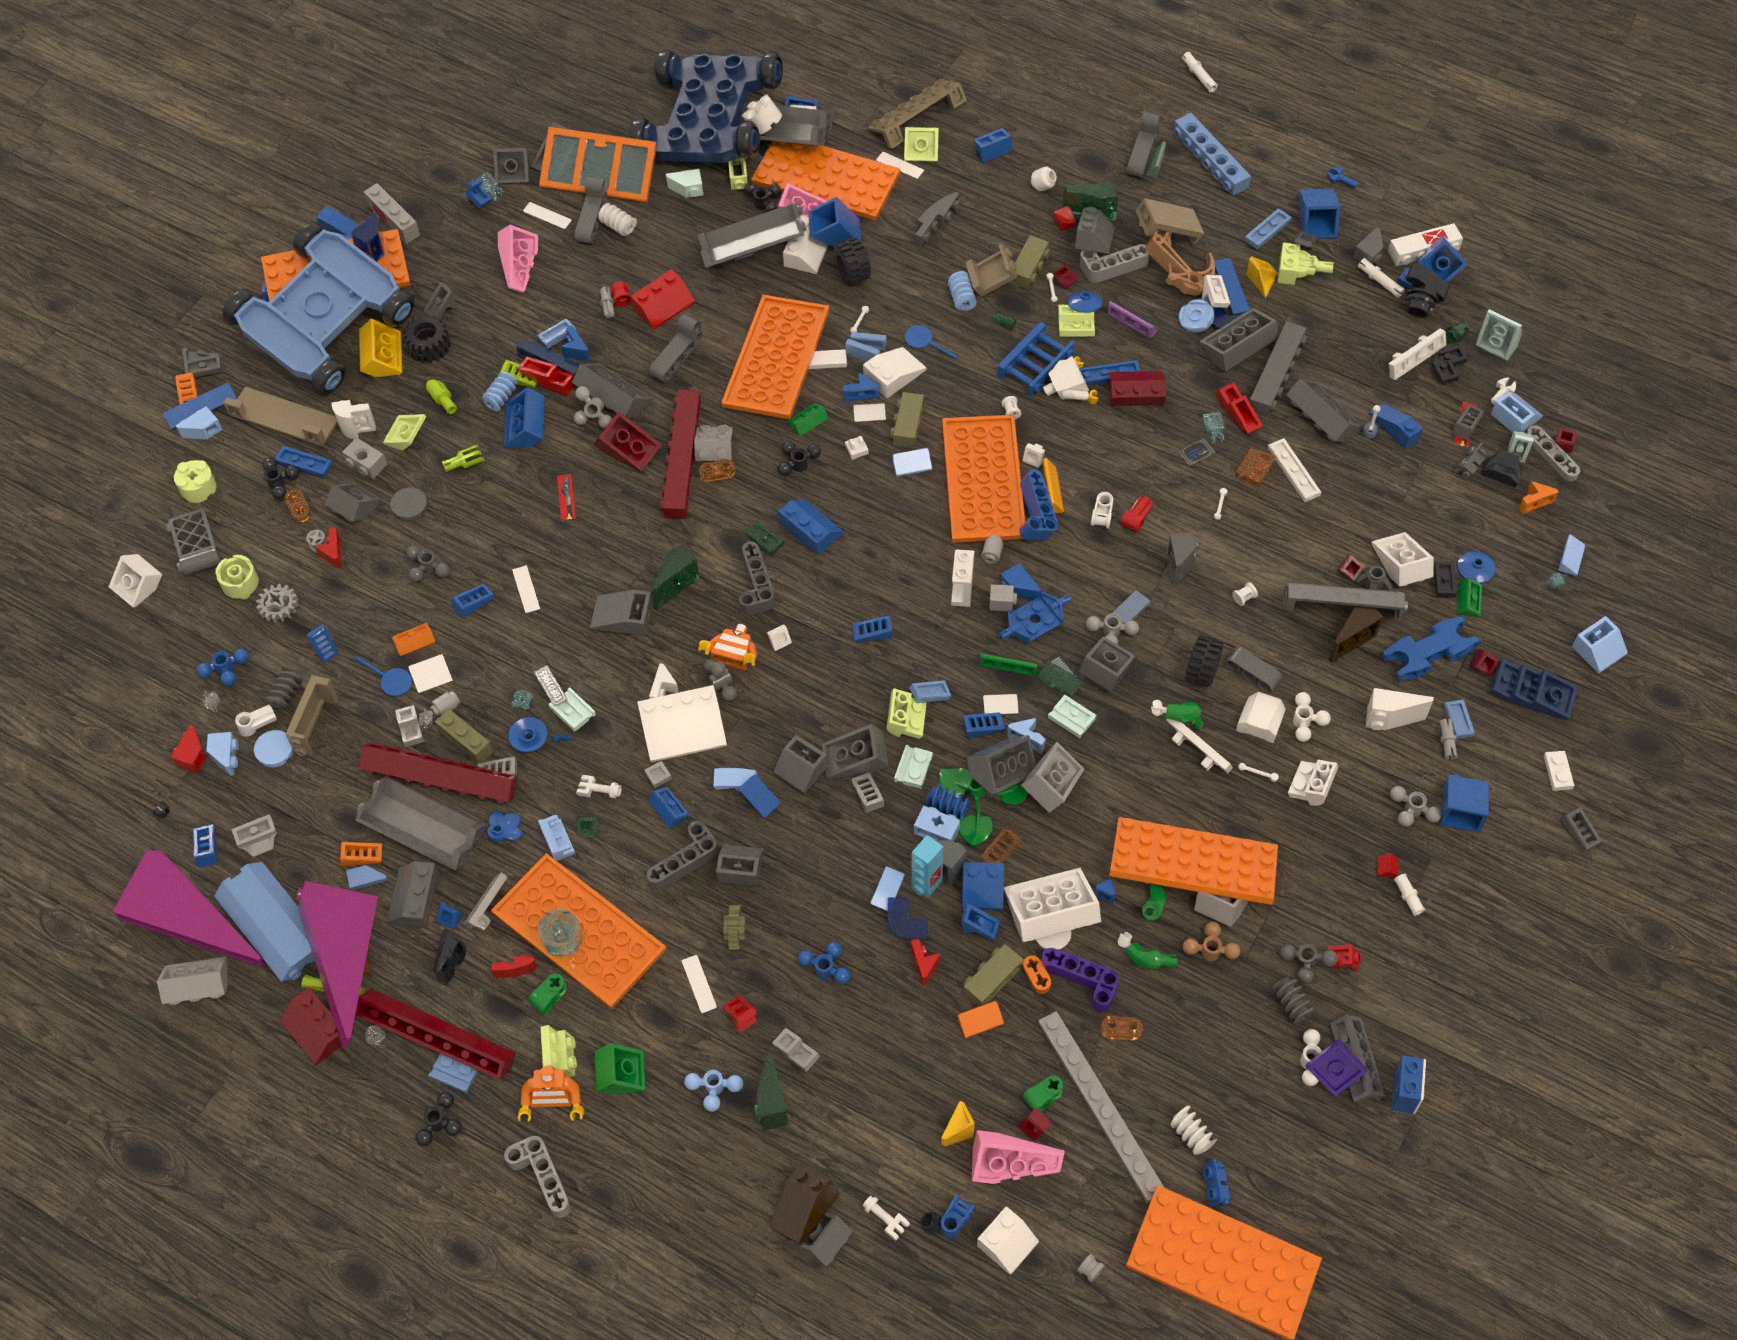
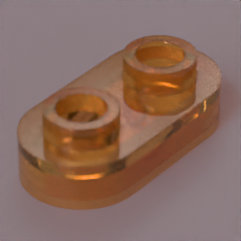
M728 459L704 463L699 468L700 478L706 482L730 478L735 474V464Z
M296 489L288 491L285 494V502L293 519L297 522L308 520L311 516V511L302 492Z
M1108 1016L1102 1021L1101 1032L1110 1039L1136 1040L1142 1035L1143 1024L1134 1017ZM1113 1023L1116 1027L1110 1028L1108 1024ZM1135 1025L1136 1029L1132 1030L1129 1026Z

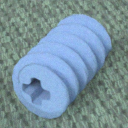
M964 271L956 272L948 279L954 305L960 311L971 310L977 304L970 279L968 278L969 275Z
M499 373L490 385V388L482 396L485 405L491 410L499 412L501 410L500 407L504 406V402H507L508 397L516 390L517 380L509 373Z

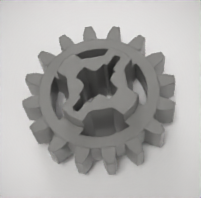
M278 584L277 588L271 585L270 590L265 588V593L259 594L260 599L256 600L258 605L256 608L261 617L266 618L267 622L273 619L274 623H277L278 619L284 622L285 617L290 619V613H296L295 608L299 607L298 597L294 590H289L287 585L282 588L281 584Z

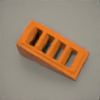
M193 373L175 376L180 405L185 401L198 397L196 379Z
M341 842L340 866L381 863V843ZM372 850H376L375 857H371ZM356 851H359V856H355ZM363 851H367V857L363 856Z

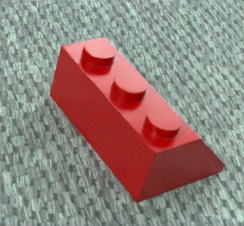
M672 269L630 296L632 309L653 330L695 303L683 280Z

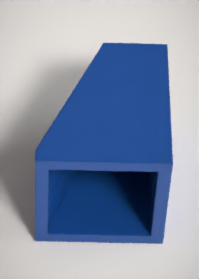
M1334 189L1300 190L1298 208L1302 232L1315 235L1317 238H1337L1341 205Z
M838 197L808 211L810 236L812 239L833 247L835 244L853 237H857L862 243L859 218Z
M1448 775L1444 784L1442 816L1439 825L1480 833L1489 813V782H1484L1480 779L1464 778L1460 775Z

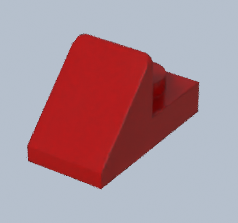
M329 528V536H326L327 544L315 546V549L320 558L340 569L342 568L340 536L336 528Z
M919 939L912 940L911 951L922 986L927 985L940 963L941 954L927 956L926 948L920 944Z
M741 996L723 1006L738 1031L741 1032L756 1023L755 1015L757 1013L754 1007Z

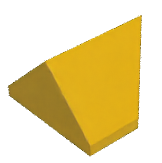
M1250 257L1246 275L1266 298L1278 273L1268 262Z
M959 1102L941 1138V1145L948 1146L974 1137L975 1123L964 1102Z

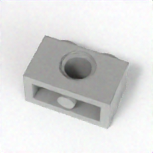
M355 438L342 452L347 466L350 468L354 467L363 476H369L372 479L387 465L383 453L358 438Z

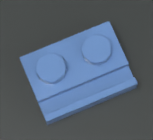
M440 1054L433 1066V1070L428 1076L435 1081L467 1094L470 1085H472L479 1071Z

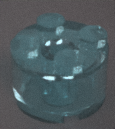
M566 909L551 910L539 922L538 933L542 945L548 954L567 956L578 951L582 942V931L577 917L570 913V911Z

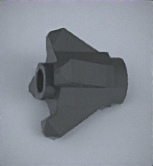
M1379 566L1372 567L1367 573L1358 576L1356 580L1357 584L1360 586L1364 585L1367 589L1392 591L1393 587L1387 579L1384 569Z

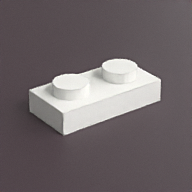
M1565 751L1545 752L1544 760L1552 790L1573 789L1574 783Z

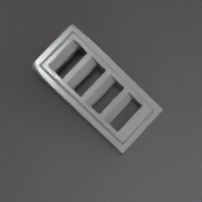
M515 757L478 764V767L494 769L496 771L502 768L504 773L517 775V761Z
M869 772L851 779L865 813L884 807L882 795ZM868 780V782L858 785V782ZM868 785L871 786L867 789L861 790V788L866 787ZM873 791V793L864 796L865 793ZM872 797H876V798L873 799V800L867 801V799H870V798H872Z

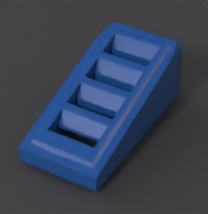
M483 583L453 597L452 608L461 618H464L493 599L494 594Z
M890 616L852 624L854 642L892 638ZM859 629H863L862 635H859Z
M320 625L307 634L313 650L321 662L324 663L338 654L337 648L324 625Z
M1000 712L963 716V725L967 739L1005 731ZM994 719H997L998 726L994 725ZM986 721L990 722V726H987Z
M213 824L194 829V860L198 867L218 863Z

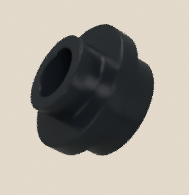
M935 1212L926 1213L920 1223L923 1231L927 1234L936 1232L941 1224L940 1215Z

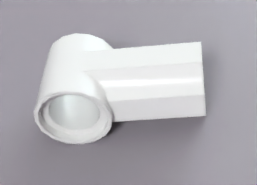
M270 705L251 713L242 712L235 718L239 733L245 737L253 735L256 729L277 720Z

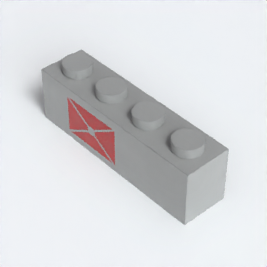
M378 183L364 191L367 205L392 230L398 229L400 238L406 244L420 236L417 222Z

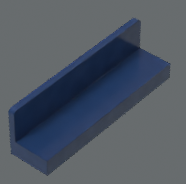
M519 341L516 345L519 357L523 359L530 357L557 365L559 371L573 374L575 377L580 365L579 363L533 341H529L528 344Z

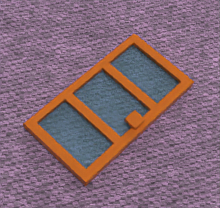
M549 127L539 187L586 194L585 181L587 177L603 178L606 182L607 197L647 203L657 143Z

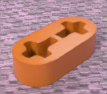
M1036 956L1026 957L1023 962V971L1032 988L1039 994L1047 993L1051 987V978L1044 965ZM1029 963H1032L1033 965L1037 964L1035 969L1036 972H1034L1032 967L1028 968ZM1038 977L1042 982L1046 981L1045 987L1038 985Z

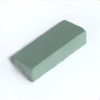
M1162 142L1152 151L1145 176L1158 177L1165 154V142Z

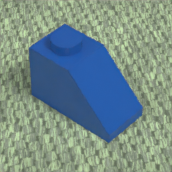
M1020 563L1001 573L1000 585L1014 586L1013 593H1017V598L1034 600L1040 596L1041 589Z

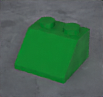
M613 1043L595 1051L596 1091L611 1095L645 1091L644 1051Z

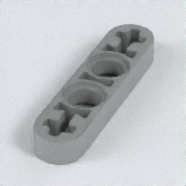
M1530 426L1526 434L1533 436L1532 446L1563 479L1575 481L1580 473L1579 466L1541 427ZM1547 444L1551 447V449L1546 450L1542 447V445ZM1554 457L1562 458L1563 462L1555 461Z

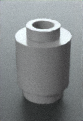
M990 535L985 540L981 557L986 563L994 564L1000 560L1003 548L1002 538Z
M453 691L446 692L431 702L432 706L430 709L436 717L441 716L448 709L451 711L457 709L460 700Z

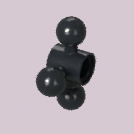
M754 182L746 183L744 190L746 194L754 196L755 208L765 210L766 212L778 209V205L775 202H769L770 196L777 197L781 194V187L778 184H771L767 190L764 187H757Z
M792 441L784 442L782 452L785 455H791V462H781L777 467L778 473L781 476H788L792 469L797 472L805 471L808 467L807 459L820 456V446L811 444L806 452L802 448H796Z
M273 458L264 459L262 462V467L265 470L264 477L269 488L272 490L273 497L281 500L287 494L284 487V479L295 480L299 476V469L296 466L290 465L285 469V472L281 473L280 469L277 468V462Z
M441 1093L437 1099L439 1106L429 1107L424 1112V1120L427 1126L416 1134L415 1139L418 1145L428 1146L433 1140L432 1131L438 1132L445 1128L446 1133L450 1136H457L462 1131V1124L459 1120L451 1119L447 1121L443 1114L445 1109L451 1108L454 1104V1096L451 1093ZM434 1116H440L438 1121L430 1122Z

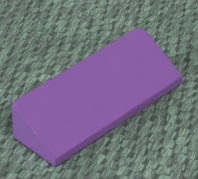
M1109 302L1108 314L1150 339L1155 335L1157 329L1117 304Z

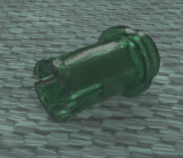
M997 311L993 317V322L1004 325L1007 329H1013L1017 319L1014 316H1007Z

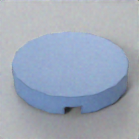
M1200 299L1192 300L1186 306L1184 305L1179 312V321L1186 331L1192 333L1202 332L1212 324L1214 311L1207 301Z
M272 730L261 735L255 742V757L264 766L278 767L285 764L289 757H292L294 751L285 732Z

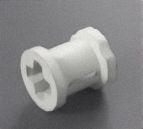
M1006 397L1001 403L1006 410L1005 415L1012 414L1014 419L1021 416V410L1018 409L1016 397Z
M1248 582L1242 589L1233 591L1232 595L1235 602L1239 606H1243L1247 600L1256 598L1258 592L1254 585Z

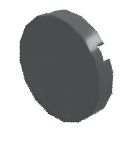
M414 487L399 490L393 495L390 503L394 516L403 521H412L420 518L422 513L427 510L428 505L425 494L420 489Z

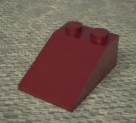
M621 412L615 415L594 443L596 447L608 456L639 472L643 471L662 445Z

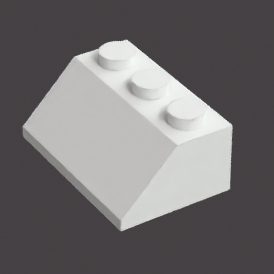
M801 215L807 231H804L805 236L788 241L783 252L784 267L817 274L829 245L811 238L809 217Z

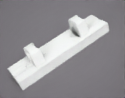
M1439 329L1428 337L1422 335L1418 338L1419 343L1403 354L1398 352L1392 356L1393 361L1389 363L1390 378L1398 379L1445 347V331Z
M1167 719L1169 724L1177 731L1172 738L1173 742L1179 746L1185 739L1190 741L1207 756L1201 763L1207 771L1214 764L1227 774L1233 768L1231 764L1182 722Z

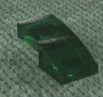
M1049 661L1037 676L1051 688L1056 687L1069 698L1074 695L1082 683L1077 677Z

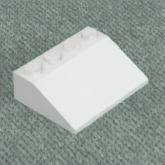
M714 685L638 701L650 762L727 746Z
M1081 868L1004 887V893L1012 917L1023 942L1101 922L1099 902Z

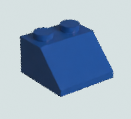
M1444 235L1429 246L1418 261L1419 264L1424 265L1446 282L1468 265L1466 259Z
M963 862L962 909H965L966 904L970 903L980 910H1003L1004 863Z

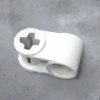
M1101 492L1098 494L1092 514L1091 526L1101 525L1109 529L1113 506V496L1110 493Z

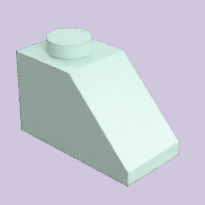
M699 169L666 174L669 189L686 198L703 195Z
M1514 431L1509 442L1508 452L1518 455L1520 462L1525 463L1534 440L1533 436L1524 432Z

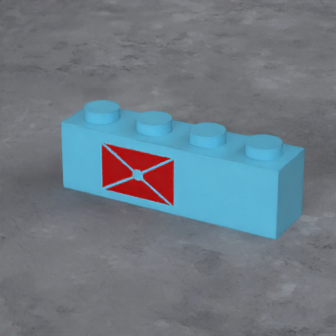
M926 835L912 851V889L918 895L928 898L942 882L943 846Z

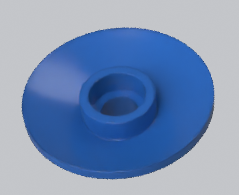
M1088 291L1076 292L1068 298L1069 307L1081 313L1095 312L1103 304V300L1099 295Z
M1478 551L1463 554L1457 564L1458 572L1462 578H1470L1480 584L1490 581L1496 570L1493 560L1488 555Z
M526 717L516 721L511 726L508 734L512 747L525 753L540 749L545 744L548 736L545 724L533 717Z

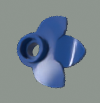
M495 811L488 820L490 825L487 829L488 837L494 842L520 838L523 832L517 827L521 816L516 813L503 815L501 811Z

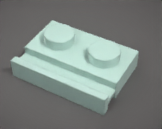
M568 688V691L564 693L568 700L556 706L552 702L548 705L575 732L588 722L589 718L594 717L596 714L571 688Z
M1064 695L1052 712L1048 714V718L1080 739L1081 735L1095 721L1096 715Z
M906 745L894 777V782L899 781L905 785L922 789L933 752L916 747L911 748L909 745Z

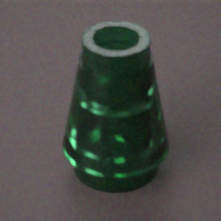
M1462 321L1447 328L1445 332L1446 341L1452 344L1458 343L1469 329L1468 323Z

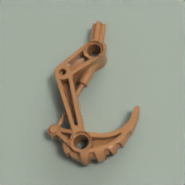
M1157 229L1150 236L1146 251L1169 273L1166 283L1174 285L1184 294L1197 296L1203 293L1205 275H1215V262L1212 253H1208L1204 258L1206 270L1195 272L1173 250L1169 231Z

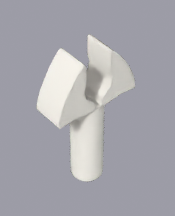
M1509 377L1497 381L1496 387L1500 388V390L1491 399V403L1495 404L1507 392L1514 393L1516 382L1514 381L1511 386L1505 387Z

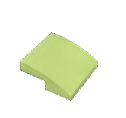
M1058 305L1059 337L1095 336L1094 312L1081 313L1074 311L1069 305Z

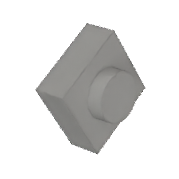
M662 761L644 770L654 788L672 779Z

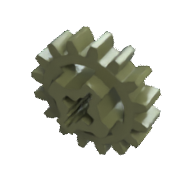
M730 905L729 914L724 915V939L729 941V950H739L740 940H745V915H741L740 905Z

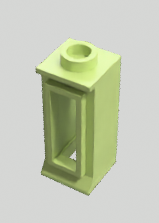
M741 156L740 159L728 161L731 190L744 189L746 183H748L745 158ZM741 164L742 175L734 176L733 165Z

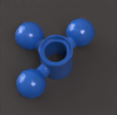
M237 649L231 657L224 651L216 652L212 656L213 664L201 663L198 665L196 672L199 677L207 678L212 674V671L216 670L221 675L220 680L222 684L231 686L236 681V675L232 672L234 669L233 663L243 664L247 662L249 654L244 649Z
M830 942L826 946V954L819 955L816 959L809 950H803L798 955V962L802 966H815V974L820 979H829L833 975L835 981L839 984H845L850 979V972L846 968H833L832 959L839 957L842 953V947L837 942ZM823 964L829 966L824 970L819 968Z

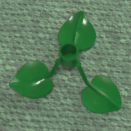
M940 769V783L943 790L948 787V794H951L953 790L956 791V798L960 794L964 796L967 791L975 798L977 816L969 815L965 817L960 823L959 831L969 845L975 846L983 843L989 838L993 830L991 819L987 816L980 817L979 798L986 794V789L974 780L966 769ZM1022 780L994 795L1001 796L1002 801L1007 805H1017L1025 800L1028 792L1021 786L1024 782Z

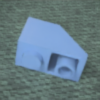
M206 406L176 425L180 436L189 439H209L222 430L218 419Z
M232 732L208 734L207 753L211 760L230 776H233L234 770L238 766L237 757L235 756L236 751L239 749L238 740L234 738Z

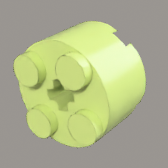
M193 460L182 462L177 466L174 481L181 496L187 499V501L192 503L203 502L208 499L207 497L211 493L212 495L214 494L216 481L205 461Z
M233 555V558H225L216 568L217 580L223 592L231 598L247 599L258 586L259 577L253 564L245 556Z

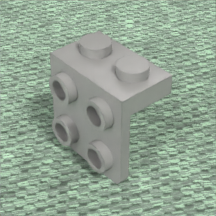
M702 425L698 427L694 440L695 461H732L731 439L733 428L727 425H720L718 427Z

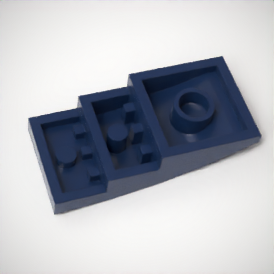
M1502 659L1498 663L1490 693L1527 709L1568 720L1571 716L1578 686L1546 670L1540 673L1525 664L1519 667Z

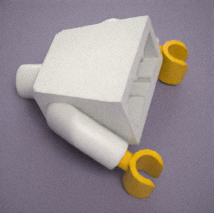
M1071 356L1067 360L1058 361L1049 372L1052 383L1043 387L1047 396L1057 392L1062 400H1088L1090 404H1096L1099 399L1096 397L1098 394L1096 390H1092L1090 393L1087 392L1089 389L1079 368H1083L1084 364L1080 362V357L1073 359Z

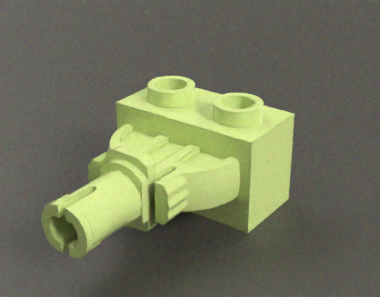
M1283 243L1277 283L1295 285L1296 278L1314 275L1316 271L1332 274L1334 262L1318 261L1316 256H1311L1306 251L1300 250L1299 244Z

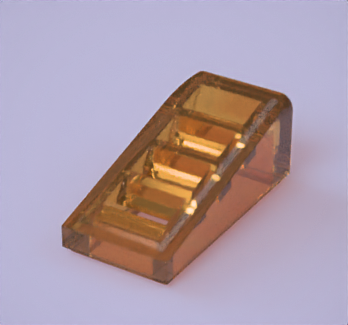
M1005 827L980 857L987 863H1003L1022 843V839ZM1006 836L1013 841L1012 844L1005 840ZM1002 842L1004 845L1008 847L1007 850L1002 848L999 844ZM997 848L1003 854L1000 856L994 851V849ZM990 853L998 859L996 862L988 856Z

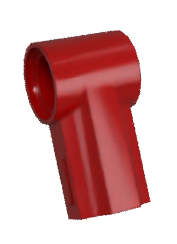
M1146 496L1139 497L1133 507L1124 513L1120 524L1138 532L1144 523L1145 517L1153 508L1151 500Z

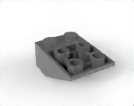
M627 590L597 596L590 629L646 636L653 605L651 592Z

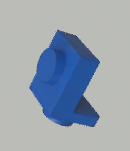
M482 178L471 181L467 186L468 190L465 194L479 209L492 200V197L481 187L484 181Z

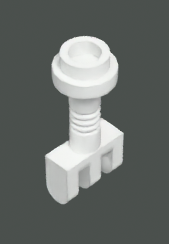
M582 775L581 781L583 782H580L578 785L581 789L576 791L577 795L590 797L592 791L608 793L610 798L620 797L622 787L615 782L611 786L595 784L594 776Z
M869 1196L862 1206L867 1213L871 1210L888 1225L884 1232L896 1241L899 1236L893 1230L895 1229L902 1234L905 1230L899 1223L908 1227L910 1225L909 1221L899 1213L895 1218L891 1217L876 1204L878 1202L876 1197Z

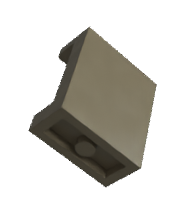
M1002 243L999 244V252L977 264L972 259L965 262L973 289L981 297L1017 278L1015 272L1017 267L1011 259L1013 257L1012 252Z

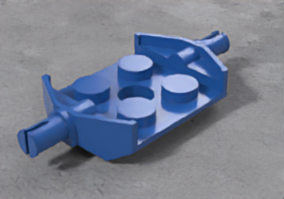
M1041 591L1040 596L1011 613L1010 610L1007 611L1008 628L998 633L1001 640H1004L1012 635V637L1015 636L1021 642L1029 643L1063 623V605L1071 602V597L1069 594H1066L1062 598L1057 599ZM1038 618L1040 622L1032 623L1030 619Z

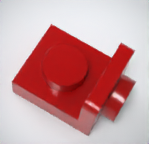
M1353 945L1328 947V950L1334 951L1338 956L1337 963L1329 967L1330 969L1351 967L1353 971H1358V964H1361V954Z

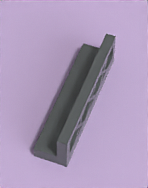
M1345 1015L1331 1022L1330 1025L1335 1041L1339 1039L1365 1066L1366 1064L1369 1066V1069L1367 1068L1368 1072L1349 1086L1353 1101L1360 1103L1370 1097L1379 1099L1386 1097L1362 1018Z

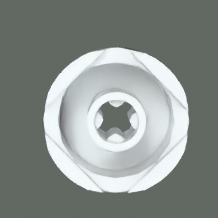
M764 95L757 102L752 101L747 106L748 110L742 115L745 121L749 120L757 124L760 135L772 128L770 125L773 122L777 124L782 117L779 109L768 95Z

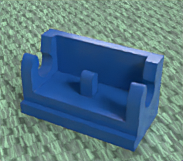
M1003 128L974 139L976 155H980L982 163L1012 151L1011 136Z

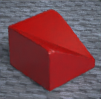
M1068 206L1054 211L1053 221L1061 231L1077 224Z

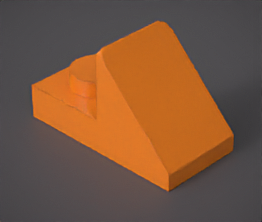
M1531 482L1527 490L1529 495L1522 499L1519 510L1522 514L1554 503L1559 491L1543 484Z

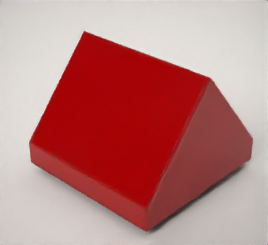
M1391 853L1379 856L1377 876L1398 877V858Z

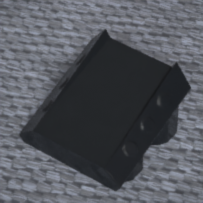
M442 929L433 971L437 980L443 986H446L454 976L457 966L461 965L465 959L467 949L462 939L449 930Z

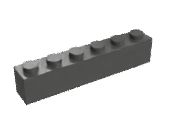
M1286 321L1250 398V404L1256 413L1268 417L1271 410L1275 411L1278 403L1276 399L1281 397L1284 390L1282 386L1288 382L1290 376L1288 372L1293 371L1296 363L1294 359L1299 358L1302 350L1300 346H1304L1307 340L1305 327Z

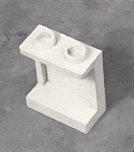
M955 550L951 605L970 607L974 551Z

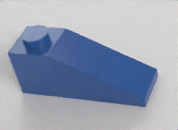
M1385 404L1380 405V411L1377 412L1375 421L1405 450L1419 442L1423 428L1411 416ZM1372 410L1369 413L1371 417L1373 416L1374 411Z

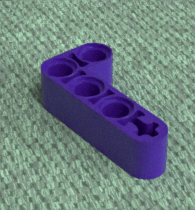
M1047 948L1043 951L1041 962L1048 973L1095 990L1092 1001L1093 1008L1101 1013L1109 1010L1119 983V975L1116 971L1055 948ZM1072 965L1075 969L1068 970L1065 966ZM1086 972H1091V973H1093L1095 976H1093V977H1087V976L1085 975V973H1086ZM1109 979L1112 980L1114 983L1109 985L1104 981ZM1103 997L1107 1000V1002L1102 1003L1099 1002L1097 999Z

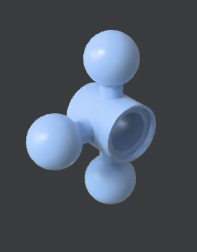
M710 1070L704 1075V1078H700L695 1073L688 1074L685 1077L684 1084L689 1090H696L700 1086H705L709 1095L705 1097L703 1105L706 1110L713 1112L720 1107V1099L716 1095L720 1094L724 1087H727L731 1092L740 1091L743 1087V1080L738 1075H732L728 1079H723L719 1071ZM714 1079L719 1081V1083L715 1086H711L708 1084L711 1080Z

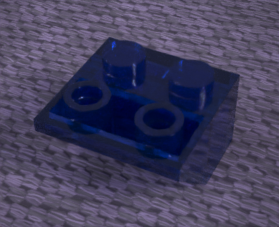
M374 212L361 225L356 227L351 235L354 245L377 262L385 254L378 214Z

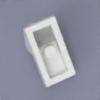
M1205 275L1202 300L1210 302L1212 307L1227 308L1230 305L1227 291L1220 275Z
M659 664L649 695L650 699L665 696L666 691L678 693L677 683L664 664Z

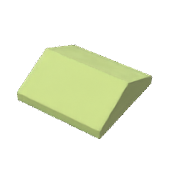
M905 127L904 161L938 162L939 128Z
M424 414L398 415L383 444L399 450L406 449L411 445L426 416Z

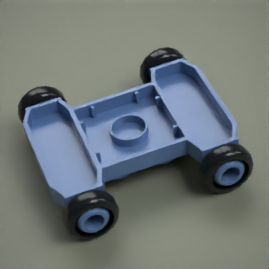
M311 222L302 227L295 236L293 250L301 258H310L312 261L269 302L257 299L248 289H241L228 298L222 313L223 318L229 324L240 325L246 338L293 375L312 381V388L318 394L328 395L341 385L346 374V367L339 360L331 359L324 349L366 307L380 311L383 321L389 326L396 327L405 322L411 315L415 306V299L409 292L400 291L389 271L341 234L326 231L321 224Z

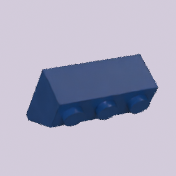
M527 387L506 403L503 447H533L543 439L544 395Z
M805 499L791 500L778 510L779 524L817 556L844 534L842 529Z

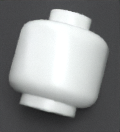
M1049 167L1035 170L1031 176V184L1038 191L1050 189L1056 182V173Z

